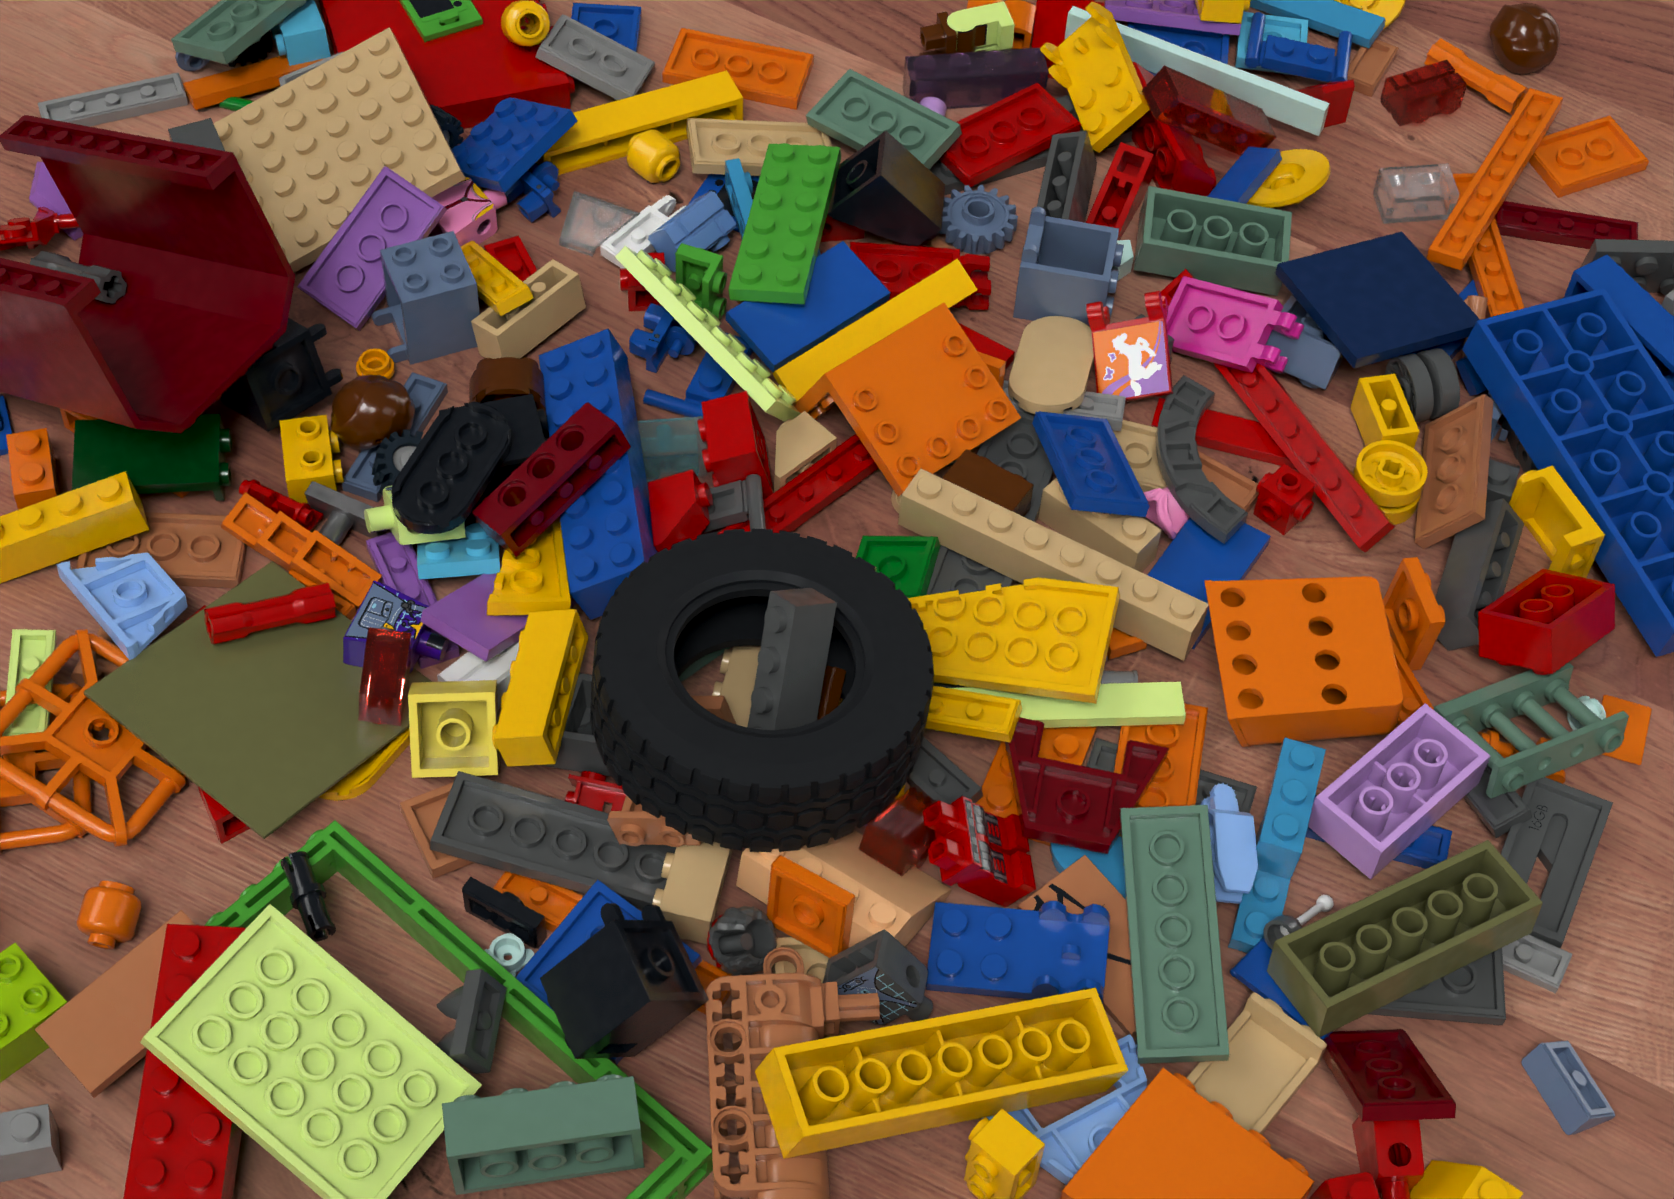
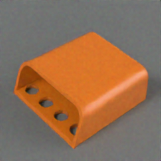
M1360 576L1230 581L1204 580L1227 717L1242 747L1283 743L1285 737L1300 742L1387 735L1395 729L1403 703V691L1380 585L1375 578Z

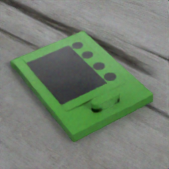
M399 0L424 42L483 24V19L471 0Z

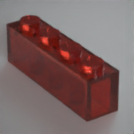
M1165 65L1142 89V93L1155 120L1241 156L1248 147L1267 148L1277 137L1262 108Z

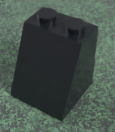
M884 131L840 164L828 215L835 220L907 246H919L926 240L934 239L942 229L945 184L893 136Z

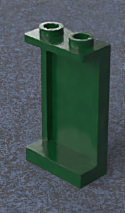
M220 414L199 415L195 423L182 433L135 429L102 419L75 420L72 490L126 471L138 494L210 490L214 492L216 501H223L225 498V487L231 486L232 483L230 463H225V453L232 452L231 430L224 429Z

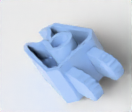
M1218 783L1211 789L1210 796H1207L1206 799L1204 798L1200 804L1208 805L1216 902L1240 904L1243 893L1249 894L1258 869L1254 816L1248 812H1239L1238 801L1234 793L1235 790L1228 786V784Z

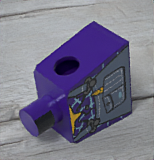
M374 580L343 638V663L407 675L412 672L420 655L442 661L448 648L449 639L431 632L430 627L420 622L423 609L429 606Z

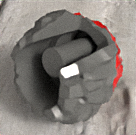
M754 906L726 909L724 914L712 922L711 928L708 931L707 951L712 959L716 961V967L736 976L740 974L752 975L753 973L763 971L766 955L777 946L772 921L769 920L765 913Z

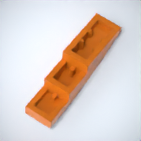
M246 492L221 523L222 529L288 571L292 569L316 584L328 582L332 593L355 605L357 609L361 606L373 581H379L382 577L381 574L317 530L310 532L281 511L276 514Z

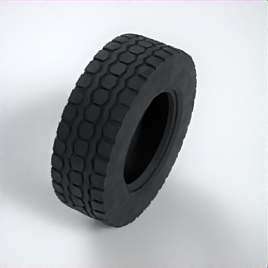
M744 529L724 530L723 534L712 532L699 535L693 541L689 538L673 544L670 550L665 548L649 558L648 563L644 561L630 573L629 578L626 577L615 590L614 595L611 596L603 612L595 638L590 714L597 748L612 778L618 786L622 785L623 792L636 805L641 804L643 811L657 818L661 815L666 817V826L674 828L683 835L686 833L692 834V839L713 845V842L721 843L720 847L742 851V847L749 848L750 852H771L772 849H779V852L800 850L801 846L807 845L808 848L828 843L832 837L834 840H837L852 833L856 826L860 829L873 820L877 813H881L894 800L910 777L921 748L932 697L934 670L931 645L916 609H912L911 602L900 589H895V583L882 572L877 573L875 567L861 557L856 559L852 556V552L837 545L831 547L827 545V541L811 536L803 538L800 537V534L780 530L779 533H772V529H752L751 532H745ZM813 588L837 602L826 666L846 670L840 695L842 702L823 718L804 726L783 730H761L743 727L725 721L704 709L689 695L679 679L680 675L691 664L705 655L735 646H761L765 624L764 617L770 591Z

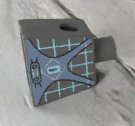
M885 929L828 959L823 983L837 982L838 995L878 993L880 1020L870 1021L875 1025H885L903 1015H906L913 1021L925 1020L933 1009V1002L924 996L928 978L927 967Z

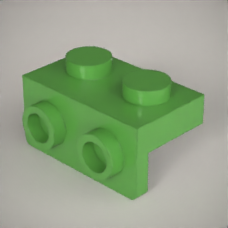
M681 243L675 253L676 283H682L696 296L697 299L694 301L702 309H708L721 320L727 305V299L723 298V290L727 281V273L723 272V255Z

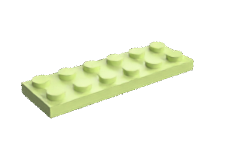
M626 246L622 248L615 258L710 356L747 391L748 395L766 413L784 422L789 419L793 420L801 414L792 405L796 398L781 384L777 386L768 378L771 375L769 370L755 358L752 360L744 353L746 347L731 333L727 335L718 327L721 324L719 319L708 309H702L694 302L697 299L696 296L682 283L677 284L670 277L672 272L657 258L653 259L642 249L636 253Z

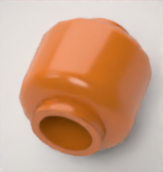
M100 881L99 886L86 890L77 919V927L79 931L89 936L88 944L112 950L115 947V943L128 942L134 937L142 909L140 899L134 895V888L118 882Z

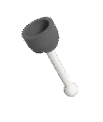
M1329 895L1319 896L1316 905L1297 919L1290 915H1280L1272 919L1265 925L1263 932L1267 945L1273 949L1274 941L1301 929L1303 924L1321 911H1330L1334 905L1333 899Z

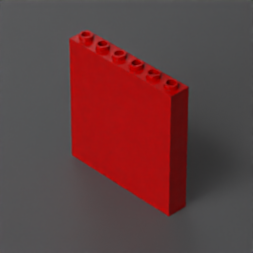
M319 0L320 10L334 55L345 52L390 27L428 103L441 108L460 120L462 123L460 126L463 129L472 128L484 122L494 112L495 106L500 101L509 97L571 109L570 94L575 93L574 79L565 72L535 57L542 42L531 47L519 46L510 42L503 33L501 27L502 14L506 7L518 0H471L483 19L482 25L424 42L399 0ZM529 0V1H535L536 3L540 4V3H539L540 0ZM545 3L540 4L547 11Z

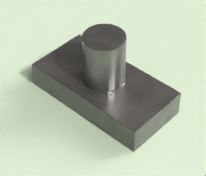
M314 481L311 482L304 493L310 508L323 513V517L327 518L319 533L338 546L349 529L370 538L384 535L388 531L368 532L364 510L374 508L368 504Z

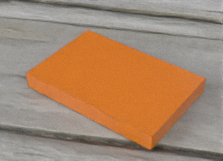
M1609 115L1544 136L1528 162L1559 198L1646 170L1649 160Z

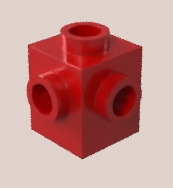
M1284 463L1273 474L1270 472L1265 474L1258 483L1256 492L1259 494L1253 514L1282 535H1285L1298 522L1305 520L1312 511L1314 503L1311 500L1316 485L1308 480L1305 475Z

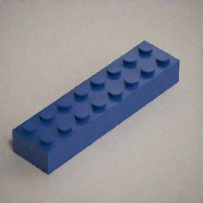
M609 328L539 355L540 370L544 376L549 438L588 402L618 424L631 446L560 515L570 595L590 620L602 616L611 596L614 595L615 590L626 577L629 578L630 573L642 562L648 563L649 558L658 553L653 544L649 491L628 358Z

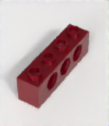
M586 402L550 438L542 443L526 461L514 470L503 483L472 511V514L488 536L517 558L631 446L616 422Z

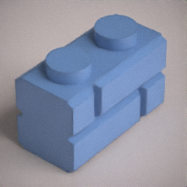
M710 191L696 198L649 235L648 240L657 253L664 252L665 265L670 271L675 272V253L681 243L702 248L706 251L710 249L712 252H715L730 241L727 234L735 229L737 224L728 210H724V205L717 194Z

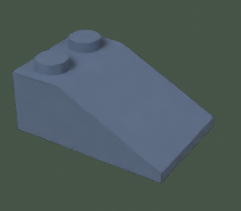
M1291 295L1283 305L1281 312L1296 315L1297 319L1295 322L1304 325L1299 339H1292L1272 330L1266 345L1279 348L1281 350L1280 356L1289 359L1283 373L1286 372L1299 378V381L1307 387L1323 388L1326 390L1344 356L1297 299Z

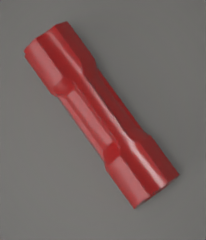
M326 582L298 588L287 595L250 603L233 602L205 608L204 620L211 644H217L244 638L252 632L292 623L308 624L335 618L336 604L329 583Z

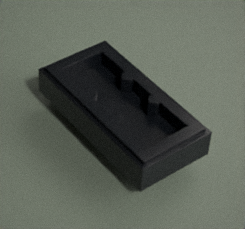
M472 877L462 887L465 911L504 933L516 935L523 943L534 949H539L547 938L545 916L524 906L523 902L514 894L509 892L500 893Z

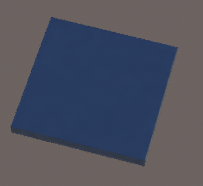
M1402 231L1277 264L1275 272L1277 277L1354 369L1469 337L1476 321L1480 320Z

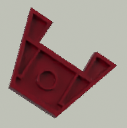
M1019 717L1011 743L1005 742L1022 836L1108 854L1121 833L1120 808L1137 807L1165 761L1169 748L1133 740L1127 741L1121 774L1041 758L1038 755L1044 723Z

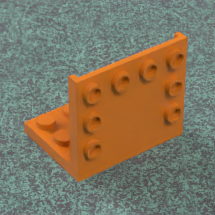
M945 302L826 372L794 405L800 413L806 411L816 420L830 411V406L836 403L898 497L903 494L920 468L934 474L957 460L966 449L969 451L973 450L1021 419V416Z

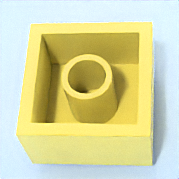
M497 680L411 683L408 693L412 778L455 777L458 771L475 776L498 775L500 751L495 749L492 742V729L499 721Z

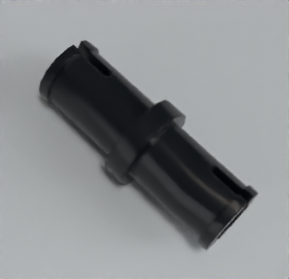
M304 851L291 853L288 856L292 864L285 857L280 863L292 891L290 895L292 907L299 910L307 936L314 942L325 940L328 938L325 929H327L328 934L331 936L336 932L335 924L331 920L324 901L326 898L325 888L321 883H317L308 853Z

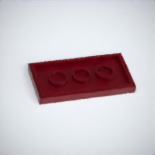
M1405 1030L1332 1032L1324 1039L1327 1047L1323 1054V1059L1362 1122L1455 1118L1456 1102Z

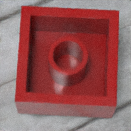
M747 391L701 402L703 418L698 419L697 422L703 442H707L708 446L707 449L702 450V457L707 473L714 472L712 473L714 487L738 480L743 481L748 475L757 474L761 476L763 500L774 493L766 439Z

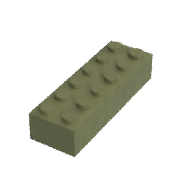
M1486 840L1274 941L1267 972L1317 1037L1320 1038L1531 934L1543 902L1491 842Z

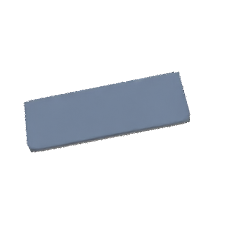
M1569 1041L1540 1043L1522 1059L1523 1068L1565 1134H1578L1609 1121L1616 1116Z

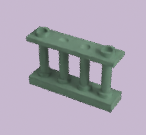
M1569 662L1553 674L1540 675L1534 673L1531 669L1434 706V711L1491 756L1487 766L1492 771L1486 794L1491 799L1506 792H1514L1526 784L1605 752H1613L1620 747L1624 740V732L1629 715L1622 711L1601 720L1569 691V682L1574 668ZM1557 702L1584 727L1569 732L1542 706ZM1519 715H1526L1552 740L1536 745L1509 719ZM1493 727L1519 753L1504 758L1477 732Z

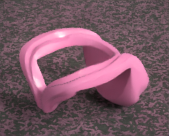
M1168 487L1143 492L1150 505L1146 518L1159 526L1168 535V538L1174 540L1190 516L1180 507Z

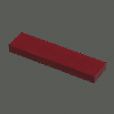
M1507 201L1503 202L1495 215L1500 235L1585 249H1590L1595 239L1638 240V222Z

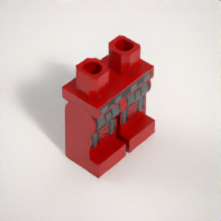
M961 796L951 804L937 801L924 809V826L935 830L936 840L931 842L928 849L929 862L940 867L942 883L950 886L957 883L963 890L1005 908L1036 890L1031 855L1026 854L1030 851L1028 838L1022 836L1018 815L1012 813L1006 818L996 816L984 811L983 806L972 803L971 799Z

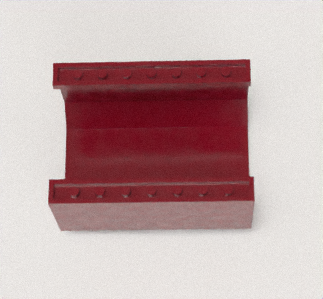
M29 115L22 116L0 135V142L5 150L41 157L83 232L79 264L86 266L98 265L120 271L122 278L127 282L125 295L118 298L115 304L106 303L95 299L101 291L94 279L0 258V392L135 429L182 433L185 429L191 427L195 423L196 418L212 403L218 401L222 393L234 381L242 377L263 353L269 351L287 329L296 276L234 153Z

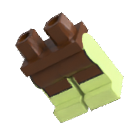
M1005 2L959 10L950 15L947 12L937 13L935 25L920 27V39L924 51L935 50L919 53V58L1012 52L1015 24ZM1012 56L919 62V66L924 64L930 65L933 68L930 75L940 73L942 65L953 63L957 67L956 72L948 76L941 74L942 79L958 78L971 75L964 71V66L968 62H978L981 66L978 72L989 71L988 64L991 61L1001 60L1004 62V68L996 72V74L1002 75L1011 74ZM994 61L990 64L989 68L993 70L991 65L995 63V71H998L1002 68L1003 64L1000 61ZM972 62L965 69L967 72L973 73L978 70L979 65ZM997 62L1001 64L999 69H997ZM952 64L942 67L944 74H951L955 71V66ZM972 64L971 71H968V65ZM973 64L977 65V69L975 71H973ZM951 65L953 71L949 73V66ZM922 66L924 67L923 75H928L931 72V68L929 66ZM945 66H948L947 73L943 71ZM926 67L930 70L927 74H925Z

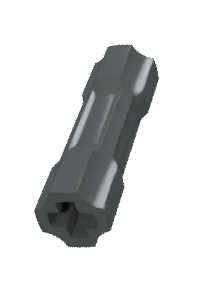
M40 251L36 257L31 258L30 265L94 279L101 291L95 298L96 300L115 304L118 298L125 295L127 282L122 278L120 271L98 265L86 266L72 262L69 257L48 251Z

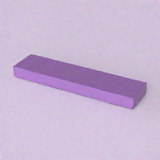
M392 532L366 540L367 550L377 572L382 575L381 581L383 584L427 606L437 602L428 580H419L417 556L411 544H399ZM431 629V632L439 634L438 632ZM449 640L448 648L442 661L420 655L417 662L420 668L423 669L459 657V647L456 643Z

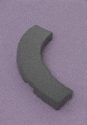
M1183 375L1173 386V394H1169L1166 397L1159 417L1156 432L1158 465L1168 489L1180 507L1207 533L1225 544L1246 522L1248 512L1226 497L1213 482H1209L1202 471V462L1198 454L1195 434L1201 417L1213 403L1215 393Z

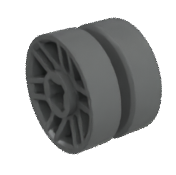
M1443 349L1418 352L1416 355L1408 354L1389 360L1385 375L1396 374L1416 423L1425 422L1428 419H1437L1458 408L1460 385L1457 371L1450 356Z

